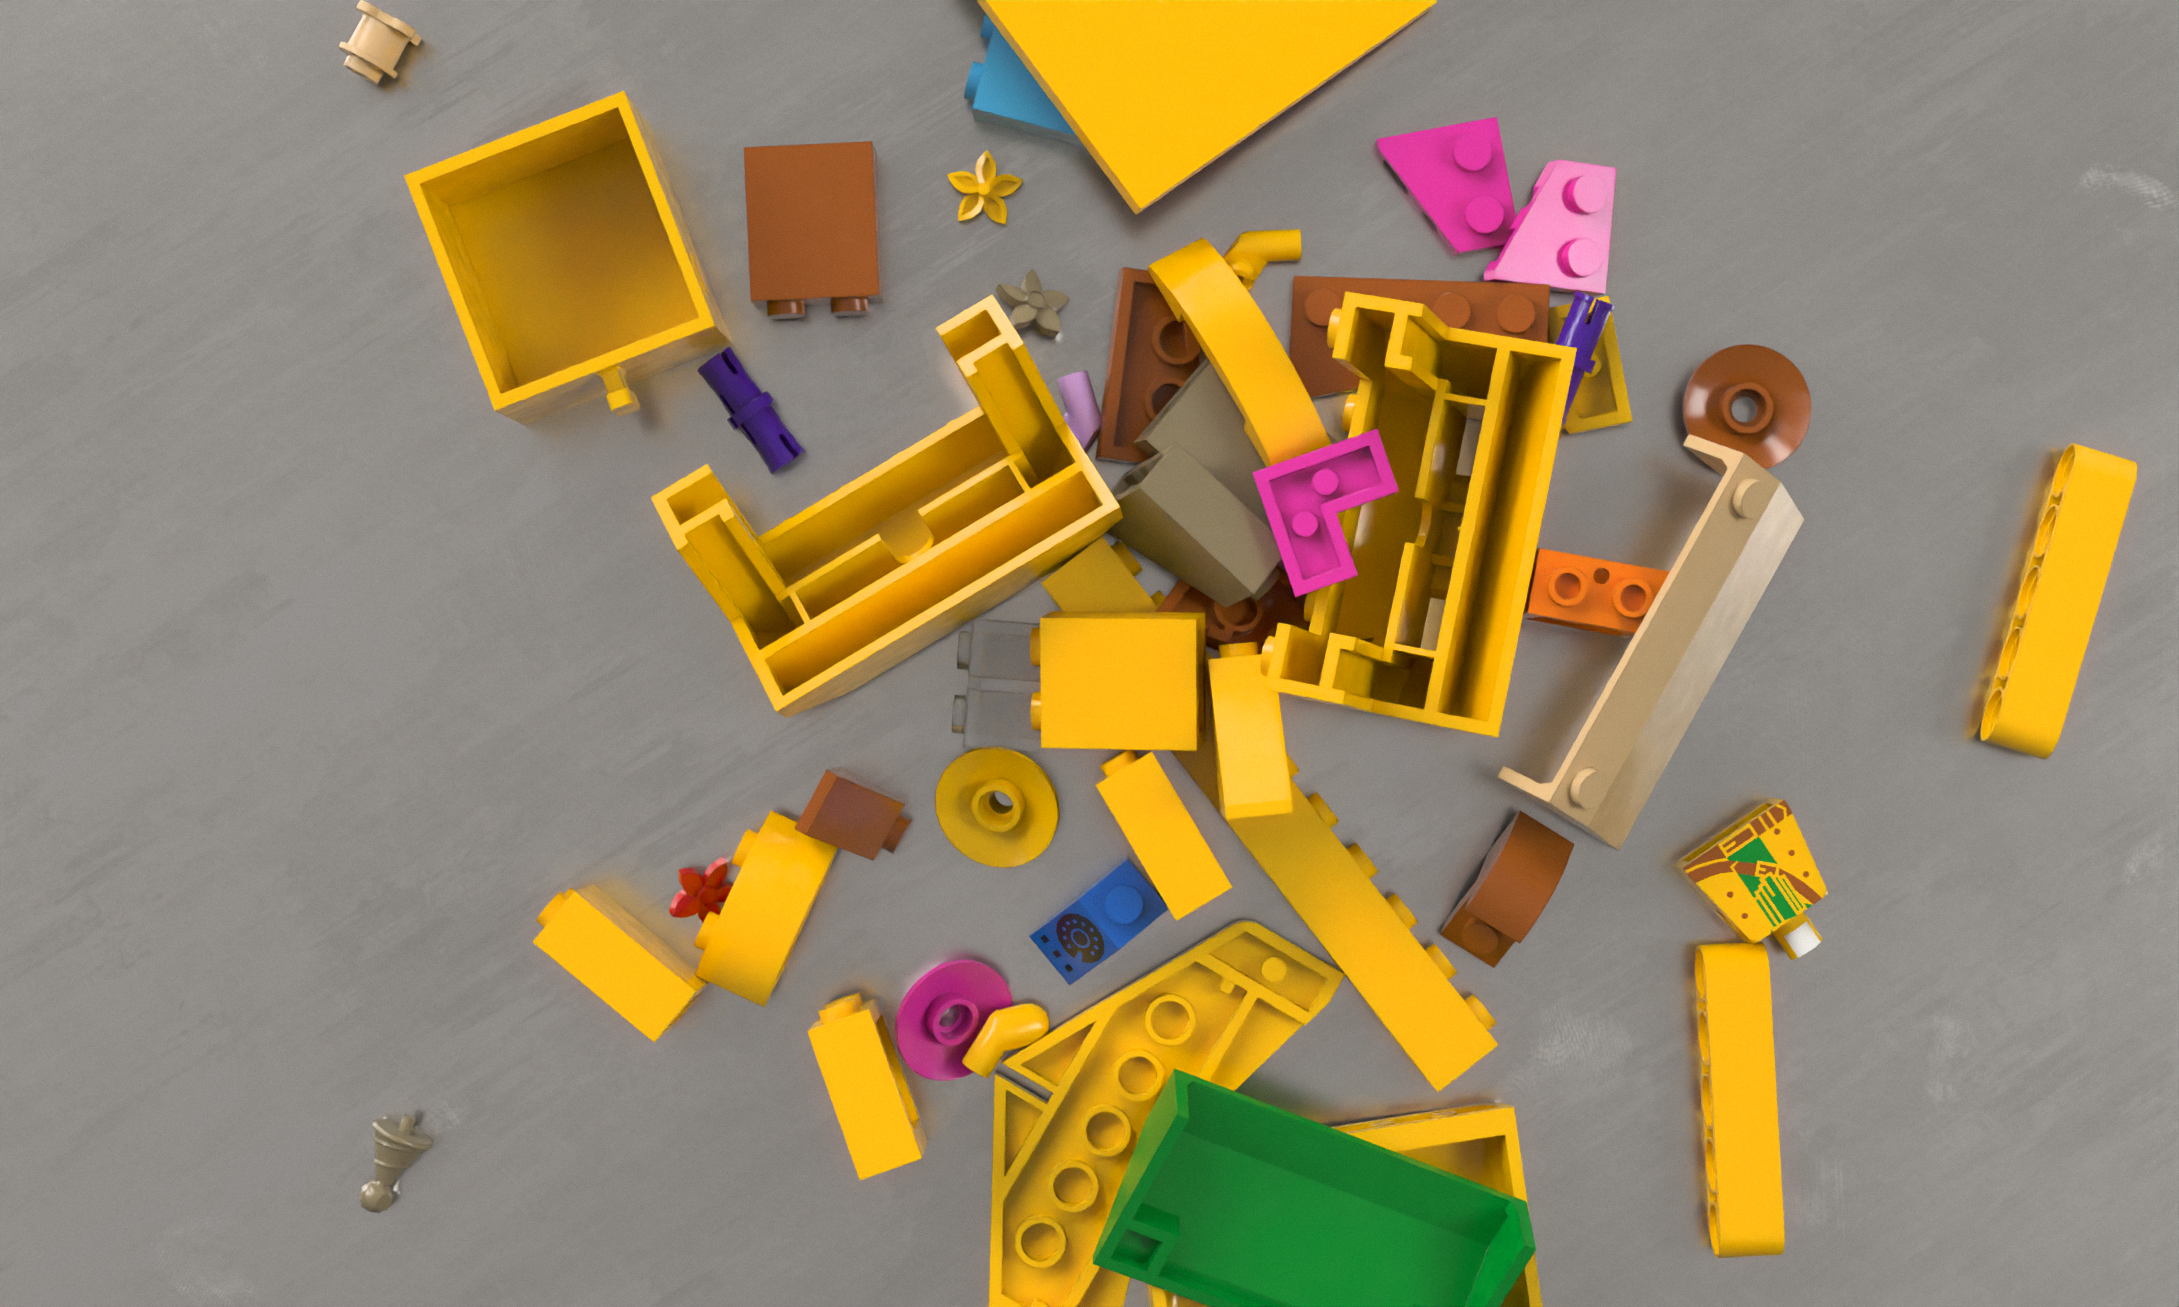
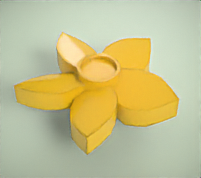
M988 150L977 160L975 175L966 171L947 174L955 189L961 193L968 194L960 203L958 221L974 218L984 207L988 217L995 222L1006 225L1007 208L1001 197L1015 193L1024 180L1011 174H1000L996 177V163Z

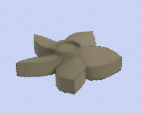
M1033 269L1024 277L1021 289L1009 284H998L995 289L997 294L1005 302L1015 307L1009 317V321L1014 329L1025 328L1032 324L1033 329L1039 334L1056 338L1060 332L1058 313L1070 299L1068 296L1057 290L1042 292L1041 282Z

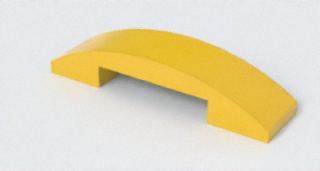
M1204 237L1148 265L1149 274L1179 323L1184 320L1186 321L1246 420L1244 430L1266 467L1332 445L1306 388L1271 326L1233 270Z

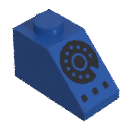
M1126 855L1029 935V937L1065 981L1071 985L1120 950L1169 908L1161 895L1128 855Z

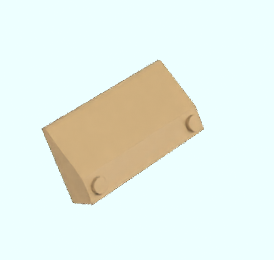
M1691 434L1688 435L1683 446L1721 474L1723 478L1554 780L1549 783L1540 784L1504 765L1497 776L1618 851L1805 520L1781 481L1749 456Z

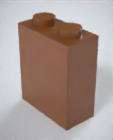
M873 142L744 147L750 298L753 305L757 309H767L768 318L790 319L806 316L805 307L831 306V315L853 316L868 314L869 304L883 303L877 158Z

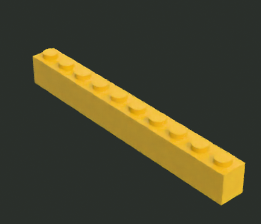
M1103 536L1041 583L1042 587L1061 611L1155 612L1166 598L1160 590L1149 597L1135 579V576L1143 568L1122 541L1119 540L1110 546ZM1205 649V660L1213 659ZM1205 662L1206 741L1197 751H1170L1220 814ZM1286 752L1293 813L1225 819L1222 815L1221 817L1428 1083L1438 1093L1498 1046V1043L1488 1032L1497 1023L1474 994L1463 1000L1449 980L1457 974V971L1434 943L1424 950L1413 936L1410 929L1418 921L1394 892L1385 899L1370 879L1379 871L1359 845L1354 842L1346 849L1331 830L1333 826L1339 823L1338 818L1317 792L1308 798L1304 796L1291 779L1300 770Z

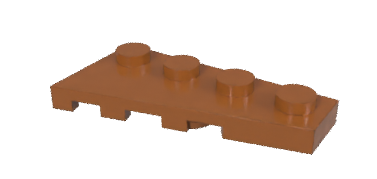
M1294 276L1289 359L1311 399L1337 393L1344 394L1358 391L1360 378L1332 358L1334 349L1329 348L1327 344L1330 317L1335 308L1342 309L1345 291L1424 304L1451 328L1543 343L1548 341L1550 284Z

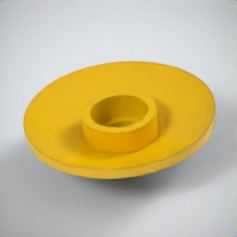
M985 746L971 749L961 754L945 769L936 788V815L945 836L962 854L983 865L1009 868L1032 861L1048 847L1059 825V800L1050 778L1033 760L1009 748ZM995 791L1007 795L1013 802V805L1004 806L1000 804L995 797Z

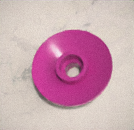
M974 960L950 961L924 974L907 992L896 1016L895 1042L903 1061L920 1076L936 1081L956 1080L973 1073L972 1070L962 1063V1059L989 1016L995 1010L1013 1006L1011 993L1004 979L988 965ZM950 1007L947 1014L941 1017L945 1010H947Z

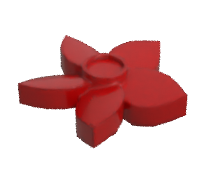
M724 857L710 864L705 870L703 877L698 870L691 867L678 869L679 883L683 890H680L671 902L669 913L672 917L687 918L697 914L699 919L704 922L710 911L720 915V907L717 902H726L733 883L723 882L727 874V862Z

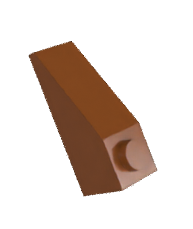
M839 766L825 771L794 829L809 837L874 861L879 857L882 849L894 854L911 820L901 815L908 803L907 801Z

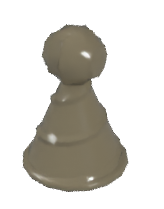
M404 1114L401 1123L382 1118L373 1122V1128L375 1129L374 1164L376 1179L366 1182L358 1195L361 1207L369 1212L380 1213L390 1207L394 1198L390 1184H393L401 1173L412 1166L413 1162L422 1153L433 1146V1141L426 1134L412 1129L416 1118L411 1115Z

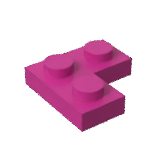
M1378 429L1252 472L1295 597L1358 576L1337 514L1399 492Z

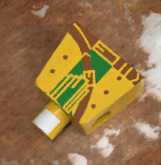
M1769 798L1672 864L1677 874L1743 941L1755 944L1773 933L1790 960H1793L1808 953L1823 940L1804 911L1828 894L1827 888L1793 813L1784 799Z

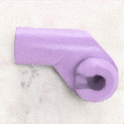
M1085 370L1057 379L1066 408L1063 418L1085 453H1087L1099 434L1101 415L1088 372Z

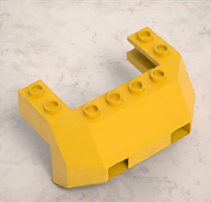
M1345 291L1342 309L1335 308L1333 310L1327 332L1328 347L1334 349L1332 358L1360 378L1357 395L1350 394L1344 407L1343 431L1349 433V439L1378 429L1399 492L1337 514L1358 576L1307 593L1304 604V619L1310 622L1309 631L1289 624L1278 623L1275 637L1269 636L1266 639L1261 654L1260 672L1261 675L1267 676L1265 689L1301 699L1498 738L1577 348L1451 328L1424 304ZM1467 418L1482 421L1471 476L1456 474ZM1430 598L1446 600L1436 651L1421 649ZM1371 637L1374 638L1371 643H1369V642H1367V641H1364V640H1361V639L1371 638Z
M993 295L988 296L936 327L938 334L979 406L952 420L946 426L904 451L895 454L889 460L852 482L841 486L835 492L805 510L784 520L768 532L758 537L708 464L651 497L677 551L730 621L775 711L786 718L854 691L1062 567L1123 518L1119 504L1067 425L1025 344Z

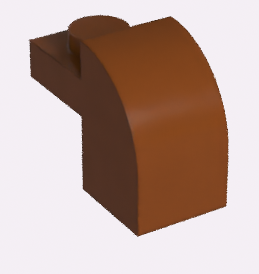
M1520 810L1489 850L1476 882L1446 919L1440 935L1495 968L1515 941L1519 944L1522 942L1541 915L1565 871L1574 843Z

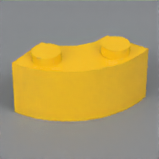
M770 810L759 833L750 829L746 830L732 860V864L741 867V870L720 915L711 911L708 913L694 942V947L704 951L695 976L763 1007L766 1006L790 959L798 937L826 881L838 850L836 846L795 830L794 828L798 822Z

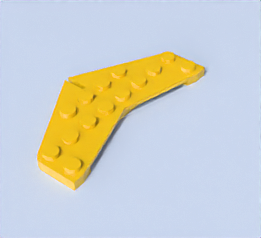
M1240 920L1228 925L1056 1027L1035 1043L1023 1047L1001 1061L1002 1064L1052 1092L1048 1101L995 1071L989 1307H1123L1130 1277L1094 1265L1093 1254L1146 1119L1173 1070L1178 1069L1235 1091L1300 1027L1311 1021L1331 1001L1345 974L1265 926L1251 920Z

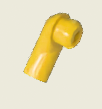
M1300 229L1245 231L1236 238L1222 258L1233 270L1246 290L1249 291L1268 262L1301 261Z
M1033 1003L995 1010L989 1016L965 1054L962 1063L976 1074L989 1078L1006 1051L1029 1046L1047 1035L1049 1018L1046 1012L1040 1006Z

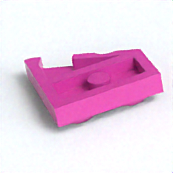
M1497 117L1376 140L1375 148L1378 156L1383 162L1387 161L1408 189L1407 194L1422 213L1427 214L1437 227V233L1454 256L1505 247L1513 233L1509 229L1516 215Z

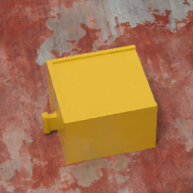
M625 91L404 175L494 411L525 426L607 394L605 397L611 411L618 416H624L641 409L636 394L629 389L628 385L734 345L648 122Z

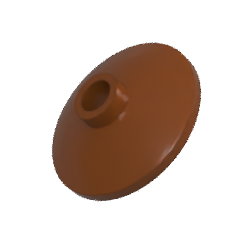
M1735 345L1722 349L1708 357L1694 371L1687 384L1683 398V419L1688 435L1691 434L1745 453L1764 469L1776 466L1795 452L1803 441L1811 420V396L1801 372L1781 353L1760 345ZM1744 399L1751 404L1753 414L1748 422H1740L1733 416L1732 405L1735 400Z

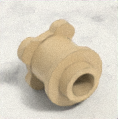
M360 0L356 9L363 13V17L349 42L341 41L338 46L342 52L348 55L343 65L374 84H378L382 75L395 80L398 73L393 69L407 43L417 47L422 38L408 24L390 16L372 4Z

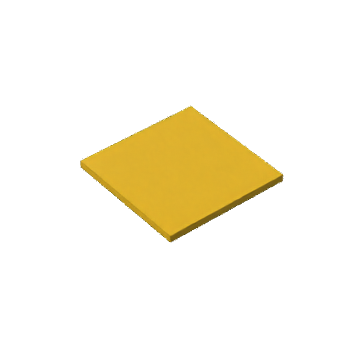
M976 0L1135 215L1142 212L1424 15L1437 2L1436 0Z

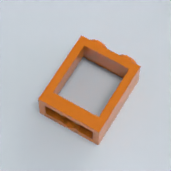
M1538 548L1536 549L1522 620L1633 639L1670 572Z

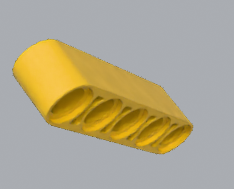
M2075 443L2068 445L2064 451L2054 475L1983 714L1980 730L1982 741L2043 760L2049 758L2053 753L2062 732L2137 477L2136 462Z
M1746 942L1698 945L1695 951V985L1709 1231L1713 1253L1716 1258L1782 1255L1785 1244L1771 982L1767 950L1763 942L1755 944Z

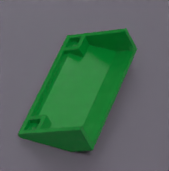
M1174 1069L1146 1119L1094 1251L1093 1264L1210 1307H1500L1536 1251V1245L1527 1202Z

